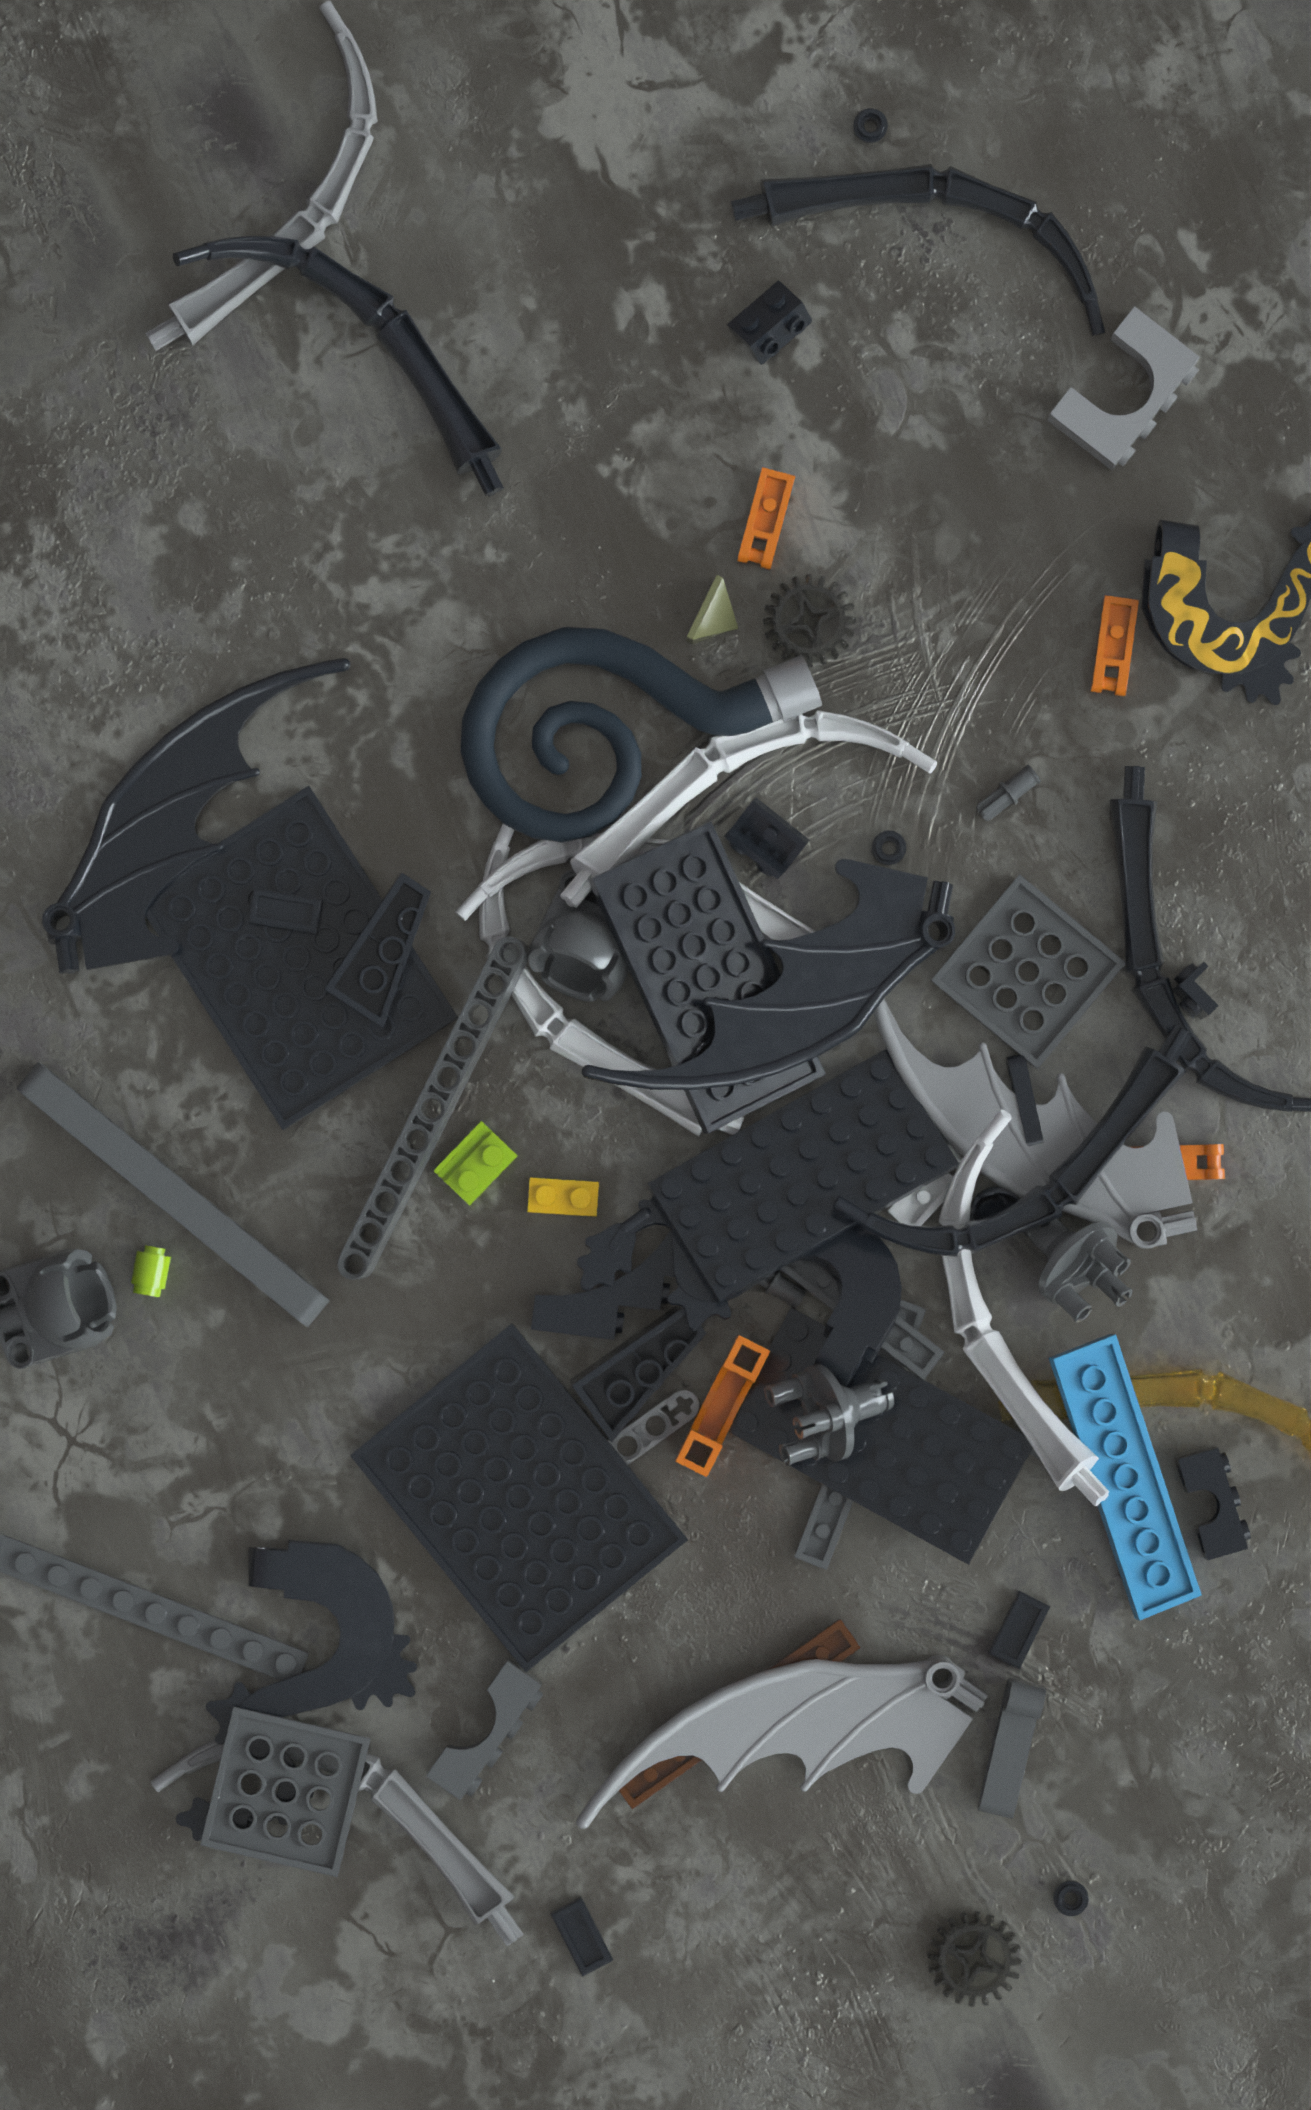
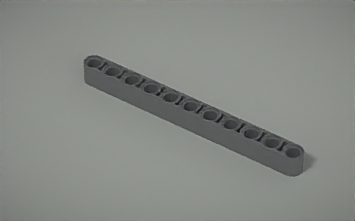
M508 936L501 938L494 945L337 1262L338 1270L345 1278L350 1280L365 1279L373 1272L528 962L529 948L522 940ZM515 943L519 948V956L515 961L508 963L504 958V949L508 945ZM494 975H500L504 981L503 988L500 992L493 994L488 988V982ZM479 1006H484L488 1011V1018L485 1023L477 1025L473 1020V1011ZM463 1037L470 1038L473 1045L472 1051L466 1056H461L457 1050V1044ZM448 1068L454 1069L457 1074V1080L451 1087H446L441 1078L443 1072ZM437 1099L441 1104V1113L432 1119L426 1112V1106L429 1101ZM417 1130H421L426 1137L425 1145L419 1150H416L411 1144V1136ZM402 1161H405L410 1167V1174L404 1181L399 1180L395 1174L396 1166ZM386 1192L392 1194L395 1200L394 1207L388 1212H385L380 1206V1198ZM371 1223L375 1224L379 1229L378 1239L373 1243L367 1241L364 1236L365 1228ZM355 1254L362 1258L364 1264L363 1269L358 1274L353 1273L349 1268V1260Z
M37 1062L16 1089L303 1325L309 1327L330 1300L43 1064Z

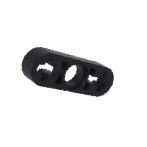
M1018 1054L1006 1057L1012 1092L1016 1094L1026 1144L1030 1147L1044 1143L1025 1056Z

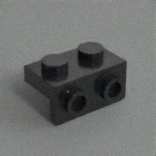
M778 280L732 319L727 326L751 350L755 359L762 365L775 356L795 336L802 333L812 323V318L803 302Z
M757 797L749 804L737 822L724 836L730 841L729 844L733 850L741 855L749 856L756 862L757 868L762 873L770 877L774 876L776 879H779L788 870L810 841Z
M1192 962L1174 978L1178 985L1173 988V992L1182 1000L1179 1006L1192 1019L1195 1016L1203 1019L1219 1006L1195 982L1209 967L1205 962L1197 966Z

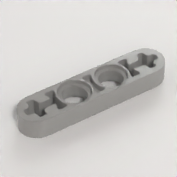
M688 1390L675 1392L623 1429L612 1442L610 1439L608 1441L629 1465L692 1420L700 1409L699 1400L693 1392ZM682 1396L684 1399L691 1398L694 1402L690 1406L692 1412L689 1415H686L684 1412L677 1414L674 1418L679 1423L672 1426L669 1417L661 1411V1408L668 1405V1409L671 1411L678 1406L676 1401L678 1397ZM652 1416H660L666 1423L665 1431L659 1436L650 1435L646 1430V1422ZM624 1436H631L637 1442V1451L631 1456H624L618 1451V1441Z

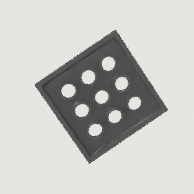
M1019 874L932 978L931 982L1017 1054L1024 1055L1026 1061L1035 1069H1038L1126 962ZM1024 913L1033 919V928L1030 932L1021 933L1016 930L1014 919L1017 915ZM1045 936H1054L1058 939L1060 949L1057 954L1047 955L1042 951L1040 944ZM1004 940L1010 944L1011 954L1007 959L1001 960L993 955L992 945L995 941ZM1080 958L1086 963L1087 970L1084 976L1073 977L1069 974L1067 964L1070 959ZM1031 962L1037 967L1038 976L1034 981L1027 982L1020 978L1018 970L1022 963ZM981 966L988 971L989 981L987 984L977 986L971 982L970 971L974 967ZM1057 984L1063 988L1065 996L1061 1003L1052 1004L1046 999L1045 990L1049 985ZM1006 988L1014 992L1016 1002L1011 1008H1003L997 1003L996 995L999 990ZM1036 1011L1041 1015L1043 1022L1038 1030H1029L1024 1026L1023 1017L1026 1012Z
M234 1706L200 1845L338 1877L371 1738ZM256 1739H263L270 1746L269 1755L263 1759L254 1758L250 1753V1744ZM290 1747H298L304 1753V1761L297 1767H291L284 1761V1752ZM332 1755L337 1759L339 1767L334 1774L325 1775L319 1770L318 1761L322 1756ZM249 1773L258 1775L262 1782L261 1789L252 1794L245 1792L241 1786L242 1778ZM287 1781L295 1786L296 1795L292 1800L281 1801L278 1799L275 1789L279 1783ZM322 1789L329 1794L330 1804L325 1809H316L311 1805L310 1795L315 1790ZM246 1808L252 1812L253 1823L249 1827L240 1828L235 1825L233 1814L237 1809ZM274 1816L283 1817L287 1821L288 1829L281 1836H274L268 1831L267 1823ZM308 1824H315L322 1831L321 1840L315 1844H308L302 1838V1829Z

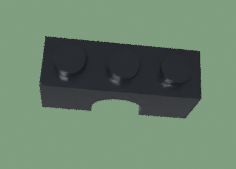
M1211 1447L1174 1458L1184 1492L1208 1490L1216 1500V1511L1213 1517L1204 1523L1194 1525L1204 1559L1212 1560L1248 1549L1246 1541L1251 1539L1246 1520H1240L1236 1507L1241 1506V1501L1236 1486L1230 1487L1226 1473L1231 1472V1467L1226 1453H1220L1219 1448Z

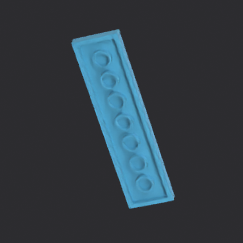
M1108 1334L1049 1357L1073 1434L1099 1458L1090 1471L1108 1489L1109 1496L1100 1502L1098 1509L1134 1618L1140 1621L1202 1596L1116 1334Z

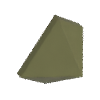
M716 575L687 635L686 641L691 644L738 629L724 579L719 575Z

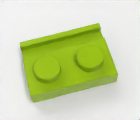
M481 1121L436 1167L434 1172L470 1206L518 1155Z

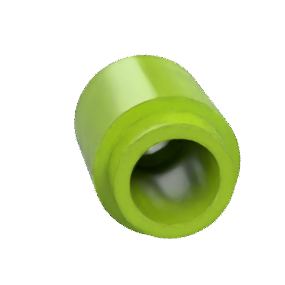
M145 1245L144 1252H136L131 1284H134L132 1293L160 1297L161 1289L166 1287L171 1257L164 1256L165 1249Z

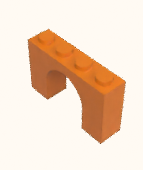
M740 1335L736 1336L675 1458V1462L705 1477L708 1476L733 1420L750 1387L756 1381L770 1350Z

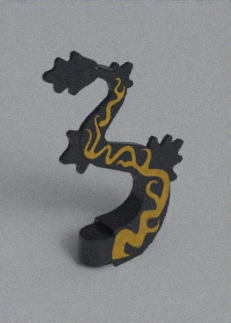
M1311 515L1305 527H1294L1291 529V536L1300 546L1292 554L1265 606L1254 618L1243 623L1229 622L1217 616L1209 605L1205 591L1207 561L1199 560V526L1159 520L1156 528L1152 560L1144 559L1141 609L1150 632L1163 650L1179 663L1199 672L1221 674V689L1223 692H1229L1237 685L1242 684L1247 702H1256L1258 695L1262 694L1272 705H1278L1281 702L1280 684L1290 685L1294 682L1293 676L1284 667V663L1301 655L1300 649L1291 644L1290 641L1298 630L1311 600Z

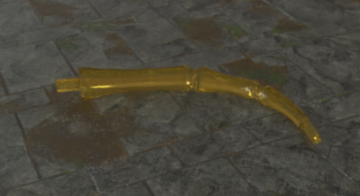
M1202 1368L1129 1375L1140 1408H1199L1202 1404H1208L1213 1410L1232 1412L1255 1418L1277 1428L1288 1436H1299L1302 1440V1445L1311 1453V1419L1308 1417L1307 1409L1263 1392L1222 1371L1213 1376L1205 1374ZM1056 1379L1028 1380L1040 1398L1060 1421L1069 1419ZM1001 1400L997 1401L1001 1420L1013 1419Z

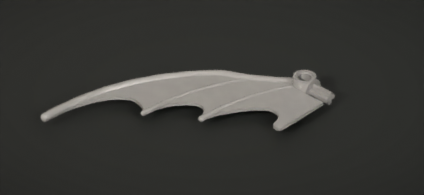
M885 998L874 1011L878 1030L903 1082L922 1104L940 1134L963 1157L976 1138L982 1134L1001 1109L1011 1115L1012 1119L992 1142L993 1147L984 1160L980 1173L998 1186L1012 1191L1018 1199L1023 1198L1037 1185H1047L1049 1175L1080 1146L1097 1125L1092 1117L1075 1100L1068 1087L1065 1075L1059 1073L1057 1075L1058 1087L1055 1096L1047 1104H1036L1044 1143L1030 1147L1027 1146L1016 1094L1009 1090L998 1077L993 1068L987 1045L984 1042L978 1046L980 1052L967 1062L956 1067H942L928 1060L914 1048L901 1032ZM1169 1112L1159 1113L1156 1117V1132L1150 1143L1141 1148H1131L1123 1144L1076 1205L1069 1204L1064 1206L1062 1211L1092 1223L1106 1222L1116 1231L1118 1236L1141 1249L1167 1245L1166 1237L1197 1231L1193 1210L1161 1217L1159 1211L1192 1203L1173 1116ZM1143 1221L1150 1222L1155 1229L1153 1238L1146 1242L1137 1235V1227Z
M934 1655L926 1661L903 1664H852L811 1659L761 1671L724 1686L684 1708L648 1735L617 1765L590 1799L577 1818L576 1824L579 1828L586 1829L600 1809L637 1774L658 1762L676 1756L693 1755L704 1760L719 1781L716 1790L722 1792L739 1771L756 1760L774 1754H794L800 1757L805 1765V1780L800 1785L801 1791L805 1792L823 1774L854 1758L876 1750L899 1748L905 1751L912 1761V1773L907 1782L908 1789L911 1793L919 1794L925 1789L973 1720L971 1716L947 1701V1699L953 1696L977 1712L984 1705L988 1694L965 1680V1671L944 1655ZM940 1668L948 1669L949 1675L945 1681L941 1683L932 1681V1676L936 1670Z

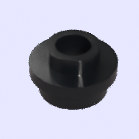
M873 108L864 109L859 112L853 124L855 135L865 143L880 141L885 136L888 128L885 115ZM866 122H874L877 129L873 132L866 131L864 128Z
M887 830L879 833L874 838L872 854L879 863L894 865L903 859L906 853V842L899 833ZM884 843H893L895 845V852L893 854L884 853L882 850Z
M1065 1881L1056 1888L1053 1900L1060 1913L1066 1916H1077L1086 1909L1089 1896L1085 1887L1079 1882ZM1068 1892L1077 1894L1075 1903L1067 1904L1064 1901V1897Z

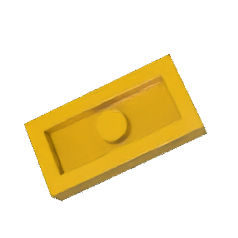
M530 1178L528 1212L597 1217L599 1182Z

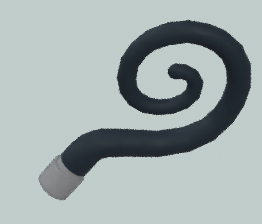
M562 627L520 643L501 657L479 681L462 717L460 753L470 785L484 806L502 823L531 838L563 843L590 837L617 820L633 801L642 777L641 752L632 731L615 714L594 703L567 701L549 707L532 729V749L540 765L552 774L561 775L566 773L569 769V760L565 755L558 752L553 745L554 734L561 726L570 723L585 724L598 730L611 743L616 755V773L609 788L600 800L581 811L563 814L544 810L524 801L508 785L499 769L494 750L497 723L508 700L524 683L541 671L565 663L600 667L630 680L695 729L720 736L744 734L780 719L783 721L789 720L822 706V701L802 655L763 670V675L724 691H717L696 680L647 645L606 629Z

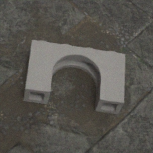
M1135 306L1115 330L1110 340L1138 361L1147 372L1150 381V395L1147 403L1131 414L1112 415L1100 410L1070 387L1047 419V421L1110 470H1113L1117 463L1124 466L1136 451L1131 447L1139 436L1144 440L1157 424L1152 419L1161 409L1166 413L1178 398L1173 392L1181 382L1187 386L1199 371L1195 365L1200 357Z

